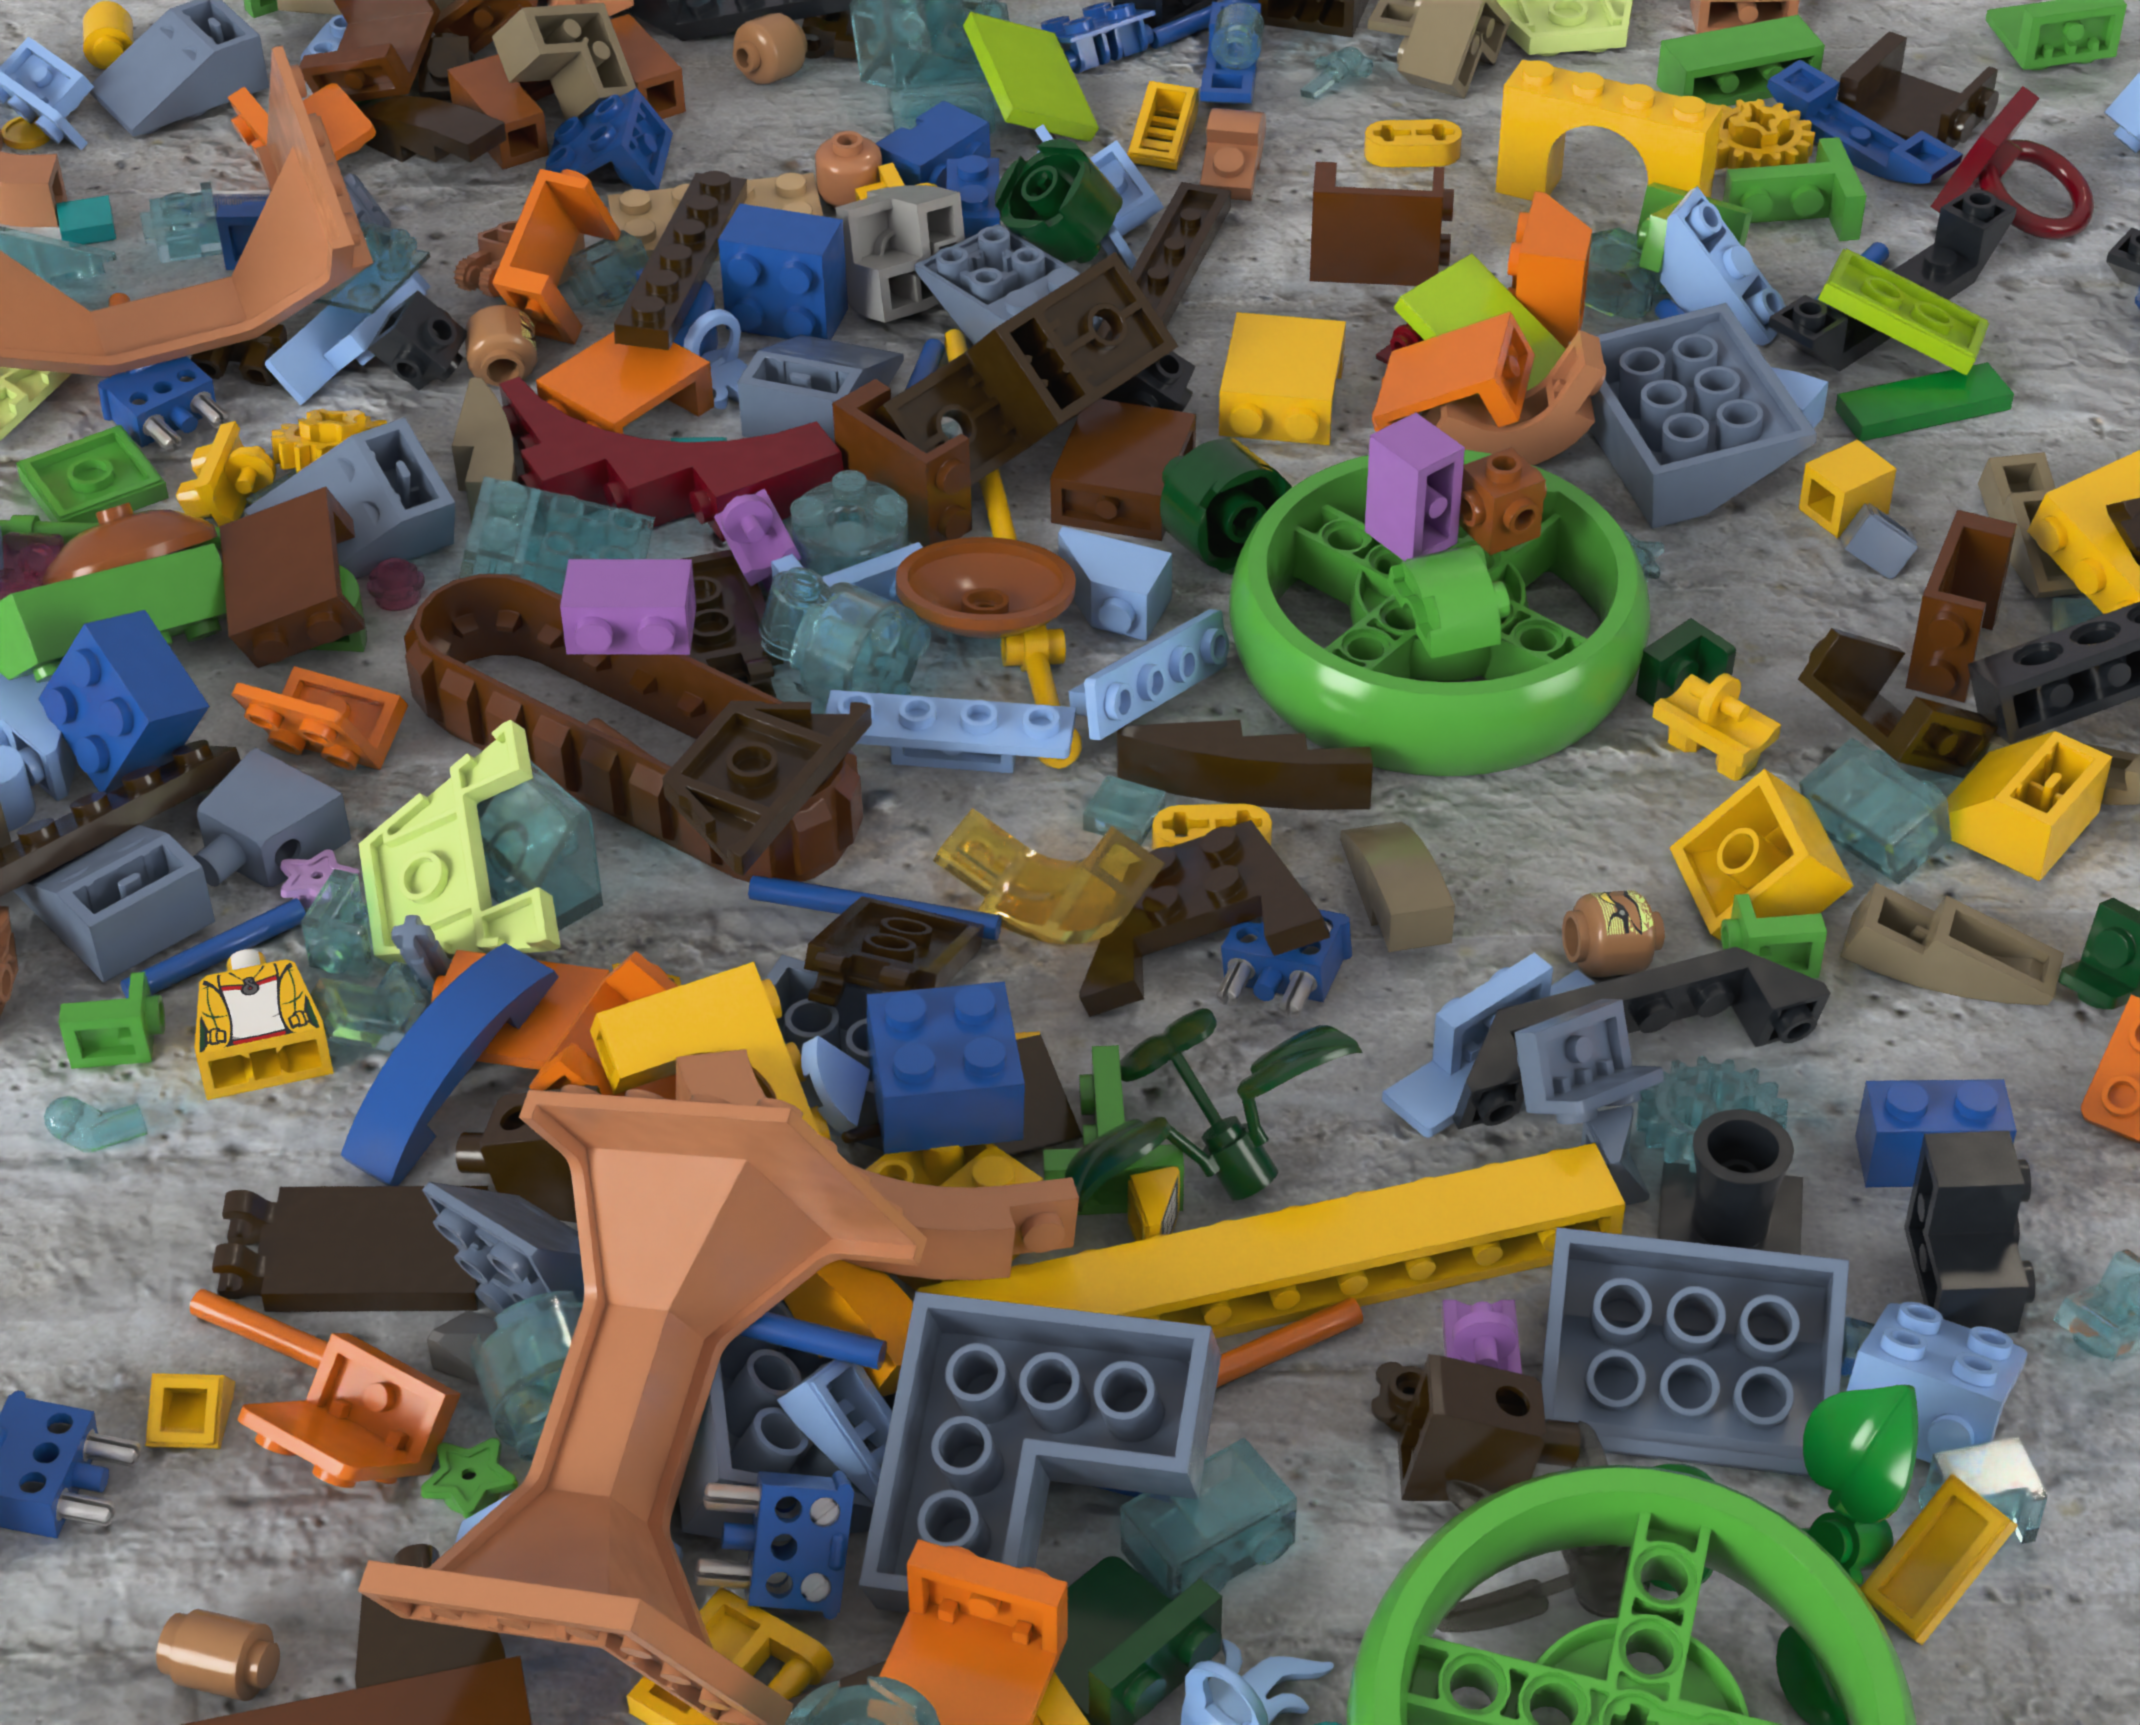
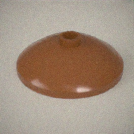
M128 502L95 513L99 525L82 531L68 541L47 567L42 582L44 585L160 557L216 538L218 535L215 526L202 518L171 509L147 510L133 513L131 504Z
M968 537L934 543L907 556L896 571L897 596L902 604L916 617L950 633L975 639L1006 638L1046 625L1071 605L1076 588L1074 571L1060 556L1040 546L1006 538Z

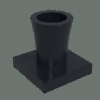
M1725 1110L1704 1119L1697 1127L1693 1136L1695 1165L1672 1162L1663 1163L1657 1239L1801 1255L1803 1177L1785 1175L1794 1155L1793 1142L1788 1132L1774 1119L1751 1110Z

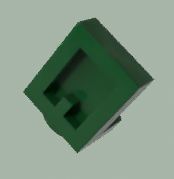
M1690 618L1643 649L1636 696L1654 707V703L1660 698H1668L1674 694L1691 674L1709 684L1723 673L1732 675L1736 648L1721 636Z
M2115 898L2099 903L2080 961L2063 967L2058 982L2077 992V996L2082 1002L2099 1009L2114 1010L2127 1004L2131 994L2140 998V911Z

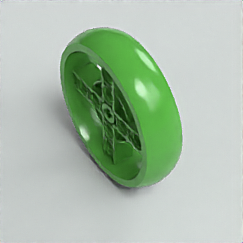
M1465 450L1464 464L1491 454ZM1369 455L1346 460L1325 468L1289 489L1266 511L1247 538L1234 569L1229 596V615L1236 651L1250 682L1272 710L1295 731L1305 733L1307 739L1325 749L1370 747L1373 767L1413 775L1470 776L1510 770L1554 755L1591 732L1616 708L1633 683L1643 658V649L1647 646L1650 634L1648 587L1638 556L1628 537L1612 516L1592 497L1559 476L1538 467L1536 468L1541 472L1543 478L1546 479L1547 495L1543 503L1540 537L1493 555H1489L1482 548L1492 582H1503L1510 602L1509 616L1500 619L1501 644L1435 659H1431L1416 634L1415 620L1411 608L1402 610L1387 584L1391 566L1402 564L1401 562L1404 561L1365 532ZM1459 525L1458 543L1446 550L1478 543ZM1544 572H1552L1568 583L1585 599L1595 612L1601 625L1587 639L1529 609L1525 587ZM1298 579L1349 606L1353 626L1326 648H1322L1304 635L1287 618L1277 603L1288 588ZM1477 676H1482L1488 679L1483 681L1472 682H1442L1465 680Z
M1630 1465L1579 1467L1541 1475L1492 1494L1450 1519L1429 1537L1404 1564L1380 1600L1361 1641L1352 1671L1347 1701V1725H1540L1531 1713L1534 1709L1540 1707H1554L1562 1711L1568 1717L1571 1725H1782L1750 1717L1744 1697L1731 1672L1707 1646L1691 1636L1705 1566L1723 1574L1751 1591L1773 1608L1796 1631L1813 1652L1828 1676L1842 1706L1847 1725H1917L1911 1692L1899 1656L1883 1623L1859 1586L1840 1563L1813 1537L1777 1511L1753 1497L1723 1484L1684 1472ZM1576 1547H1631L1617 1617L1595 1621L1567 1633L1550 1646L1534 1663L1432 1637L1440 1623L1459 1601L1475 1587L1513 1565L1546 1553ZM1649 1580L1664 1581L1677 1591L1679 1597L1671 1600H1660L1651 1596L1644 1589L1642 1583ZM1636 1652L1648 1653L1655 1656L1663 1664L1665 1671L1657 1674L1642 1673L1629 1663L1627 1656ZM1462 1687H1474L1483 1691L1489 1697L1491 1704L1479 1710L1468 1709L1461 1706L1451 1693Z

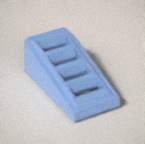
M834 1359L786 1392L777 1401L795 1425L874 1504L892 1410L862 1366ZM866 1438L877 1447L872 1452L868 1450L863 1442Z

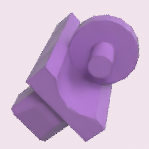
M764 488L755 494L736 496L714 518L750 587L762 581L768 594L774 595L771 561L793 554L797 560L802 559Z
M1457 1300L1442 1301L1441 1315L1445 1357L1522 1374L1515 1300H1500L1493 1304L1482 1301L1474 1305H1467Z

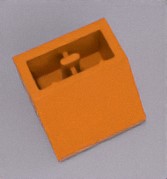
M1534 192L1530 212L1519 213L1516 241L1512 242L1509 254L1507 274L1513 277L1512 288L1508 287V290L1566 349L1569 346V342L1573 340L1582 328L1592 229L1547 193Z

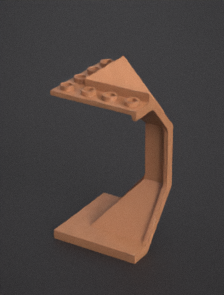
M283 45L272 48L267 145L256 148V153L271 193L232 276L89 311L0 250V367L107 377L255 339L374 263L321 116H317L316 113L307 114L302 98L307 97L302 71L298 64L290 66Z
M564 1085L561 1092L528 1090L519 1118L565 1157L570 1167L584 1280L582 1310L530 1470L523 1483L429 1568L368 1560L358 1592L405 1619L602 1648L718 1725H788L794 1704L713 1649L670 1536L671 1516L717 1366L727 1345L825 1265L837 1260L848 1259L919 1266L927 1238L904 1216L902 1207L887 1200L871 1185V1178L866 1173L852 1167L837 1152V1145L828 1138L820 1136L802 1119V1111L788 1102L773 1098H762L757 1101L756 1105L731 1104L720 1097L709 1094H693L690 1101L670 1100L640 1089L627 1090L625 1096L601 1095L592 1089L578 1085Z

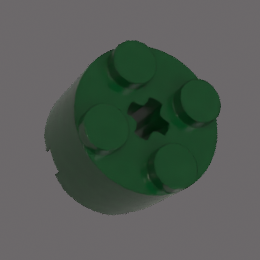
M1066 139L1045 141L1036 145V148L1040 151L1038 154L1027 161L1020 156L1002 176L995 193V206L1001 215L999 218L1011 232L1063 263L1074 260L1079 264L1089 262L1100 251V241L1110 230L1116 214L1122 207L1123 199L1113 184L1076 143Z
M1235 438L1216 439L1203 443L1185 456H1177L1167 463L1162 472V481L1165 485L1160 499V516L1166 531L1203 563L1218 569L1222 573L1233 575L1240 552L1256 523L1292 486L1278 471Z

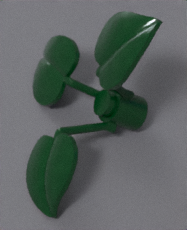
M1200 1008L1183 1015L1168 1025L1163 1033L1154 1034L1143 1040L1120 1060L1121 1080L1130 1082L1140 1079L1171 1060L1211 1125L1202 1135V1140L1206 1145L1203 1151L1173 1128L1165 1117H1154L1145 1123L1139 1119L1127 1121L1085 1145L1068 1164L1065 1178H1073L1079 1196L1078 1211L1082 1212L1089 1198L1105 1182L1151 1152L1165 1139L1169 1140L1199 1164L1206 1177L1216 1174L1231 1200L1238 1201L1256 1194L1276 1178L1278 1169L1263 1147V1144L1268 1142L1269 1138L1261 1127L1255 1097L1319 1065L1350 1054L1363 1053L1356 1040L1328 1025L1310 1027L1278 1044L1251 1065L1250 1070L1252 1074L1243 1079L1237 1088V1093L1242 1099L1247 1123L1241 1124L1237 1116L1221 1118L1182 1054L1184 1051L1207 1039L1214 1032L1217 1026L1214 1014L1207 1008Z

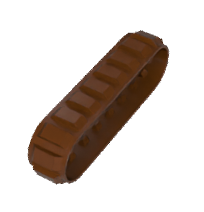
M477 574L453 580L433 591L418 607L417 613L404 635L405 659L413 699L426 716L432 718L435 723L449 734L484 750L496 740L492 732L502 723L512 720L525 729L532 775L733 878L749 883L753 875L798 882L814 879L836 865L848 846L854 843L863 820L861 776L857 770V756L851 750L744 876L735 873L664 797L662 777L672 766L556 710L465 663L492 655L519 656L533 660L694 739H697L730 701H762L773 705L784 703L783 701L687 655L566 654L560 609L562 595L530 580L513 575Z

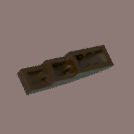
M400 95L365 100L356 104L371 121L376 130L375 136L366 142L365 145L401 162L408 160L416 154L434 162H438L449 154L472 162L507 140L505 123L468 107L433 98Z
M1241 720L1127 725L1117 730V779L1119 781L1179 796L1229 804H1251L1257 807L1299 810L1370 809L1373 760L1370 747L1308 750L1305 733L1243 736Z

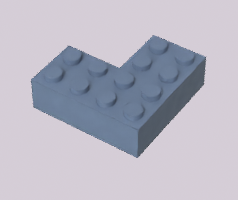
M915 1292L859 1580V1587L875 1608L903 1613L909 1612L907 1562L918 1539L944 1547H963L979 1557L1017 1568H1035L1050 1481L1199 1499L1221 1361V1352L1212 1327Z

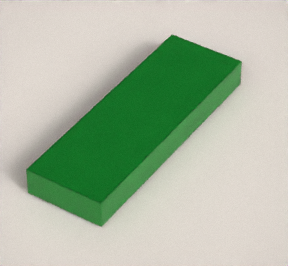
M1986 362L1973 365L1967 376L1953 369L1837 394L1835 410L1856 438L1863 442L2007 411L2012 407L2014 393L1991 365Z

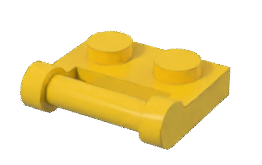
M720 1587L699 1611L713 1649L752 1676L755 1675L771 1655L785 1663L767 1686L787 1700L799 1696L808 1684H819L834 1665L832 1655L819 1641L757 1606H748L745 1599L723 1587ZM645 1676L640 1679L627 1695L629 1714L648 1725H718Z

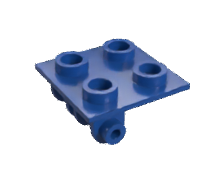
M1102 2L1083 8V17L1070 21L1069 16H1061L1040 23L1042 30L1055 33L1059 43H1063L1064 54L1071 69L1075 74H1078L1085 70L1108 64L1110 59L1116 61L1122 57L1145 51L1148 44L1153 43L1154 35L1151 27L1148 24H1144L1143 19L1154 16L1156 13L1155 10L1135 9L1134 3H1124L1112 7L1111 2Z

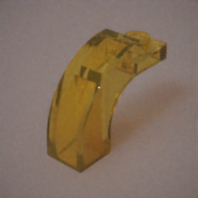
M973 808L943 843L933 859L936 864L983 896L985 899L978 911L1001 915L1003 928L1034 940L1063 945L1089 943L1112 933L1125 920L1165 865L1164 862L1113 826L1110 827L1088 857L1075 861L1053 859L1030 849Z

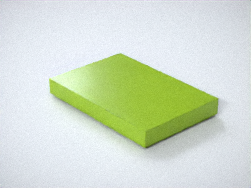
M970 12L963 27L1005 122L1031 129H1036L1043 124L1049 133L1091 142L1099 127L1056 34Z
M1847 248L1846 250L1843 249L1818 297V300L1966 376L1977 358L1989 326L1988 320Z
M1472 253L1400 296L1393 308L1423 340L1511 311L1535 354L1527 390L1535 387L1550 373L1566 350Z

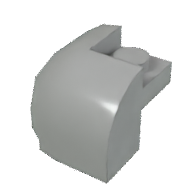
M927 185L887 187L867 191L866 199L835 207L836 218L843 219L848 303L853 310L867 318L886 323L928 310L940 303L915 272V264L935 255L943 248L951 247L965 240L960 192Z

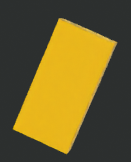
M1951 1474L1860 1589L1873 1607L1914 1641L1923 1645L2018 1525L1958 1477Z

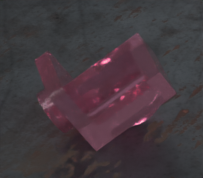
M9 532L3 536L4 568L0 570V600L11 593L44 585L42 579L47 567L64 547V540L61 535Z

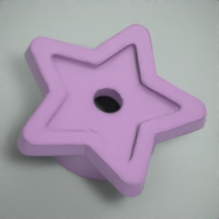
M326 849L309 860H282L280 869L288 879L281 887L280 895L283 898H297L305 908L324 909L339 903L344 896V886L357 882L362 877L359 869L337 864L333 850Z

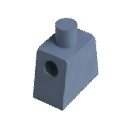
M255 747L199 805L197 818L204 848L193 857L203 866L206 883L210 886H218L237 871L264 887H275L288 879L280 869L282 860H309L326 849L334 851L351 840L343 794Z

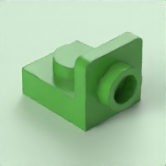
M1749 894L1734 895L1731 919H1723L1721 924V944L1723 950L1738 947L1811 978H1819L1827 936V929L1821 913L1756 918Z
M145 971L131 973L128 998L61 1004L59 1027L71 1069L152 1062L154 1035L164 1034L165 1009L162 996L151 995Z

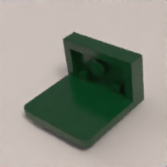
M1116 1556L1102 1559L1068 1587V1639L1054 1672L1089 1724H1135L1185 1681V1676L1196 1663L1211 1660L1221 1651L1223 1596L1199 1578L1172 1601L1128 1563Z

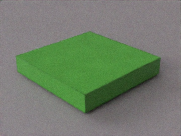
M122 425L106 429L16 463L20 480L51 522L99 523L95 514L97 512L130 502L132 510L135 511L169 498L166 482Z

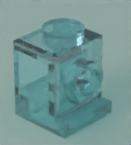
M211 181L200 183L201 192L189 194L174 192L161 198L149 199L150 211L140 213L145 243H156L160 263L223 254L216 221L217 211Z
M621 230L618 242L603 239L570 255L568 262L574 275L570 276L568 281L577 301L582 306L593 302L599 307H613L625 303L637 282L636 271L644 268L649 260L642 241Z
M2018 1437L1933 1453L1926 1485L1919 1490L1920 1511L1924 1509L1948 1477L1954 1474L2018 1525L2013 1533L2016 1532L2021 1544L2036 1541L2048 1495Z

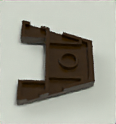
M1252 820L1231 827H1219L1208 832L1205 836L1173 847H1160L1152 850L1146 856L1132 860L1079 991V998L1089 1017L1143 1000V956L1263 916L1264 937L1274 956L1330 938V932L1318 908Z

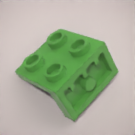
M2053 0L1987 10L1985 21L2023 70H2043L2049 66L2069 63L2087 64L2097 59L2116 57L2127 4L2124 0Z

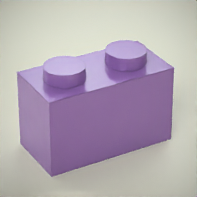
M1416 412L1371 434L1369 440L1365 532L1403 561H1406L1407 558L1444 551L1457 544L1465 447Z
M568 559L560 605L566 654L690 655L696 614L692 559Z

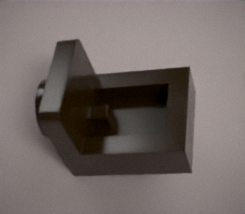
M439 33L430 38L419 66L420 97L433 98L440 101L451 100L447 69L475 61L469 36Z

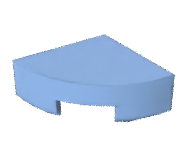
M816 1036L803 1043L801 1068L804 1078L810 1075L814 1089L823 1106L818 1108V1111L827 1123L840 1134L857 1127L870 1069L820 1036Z

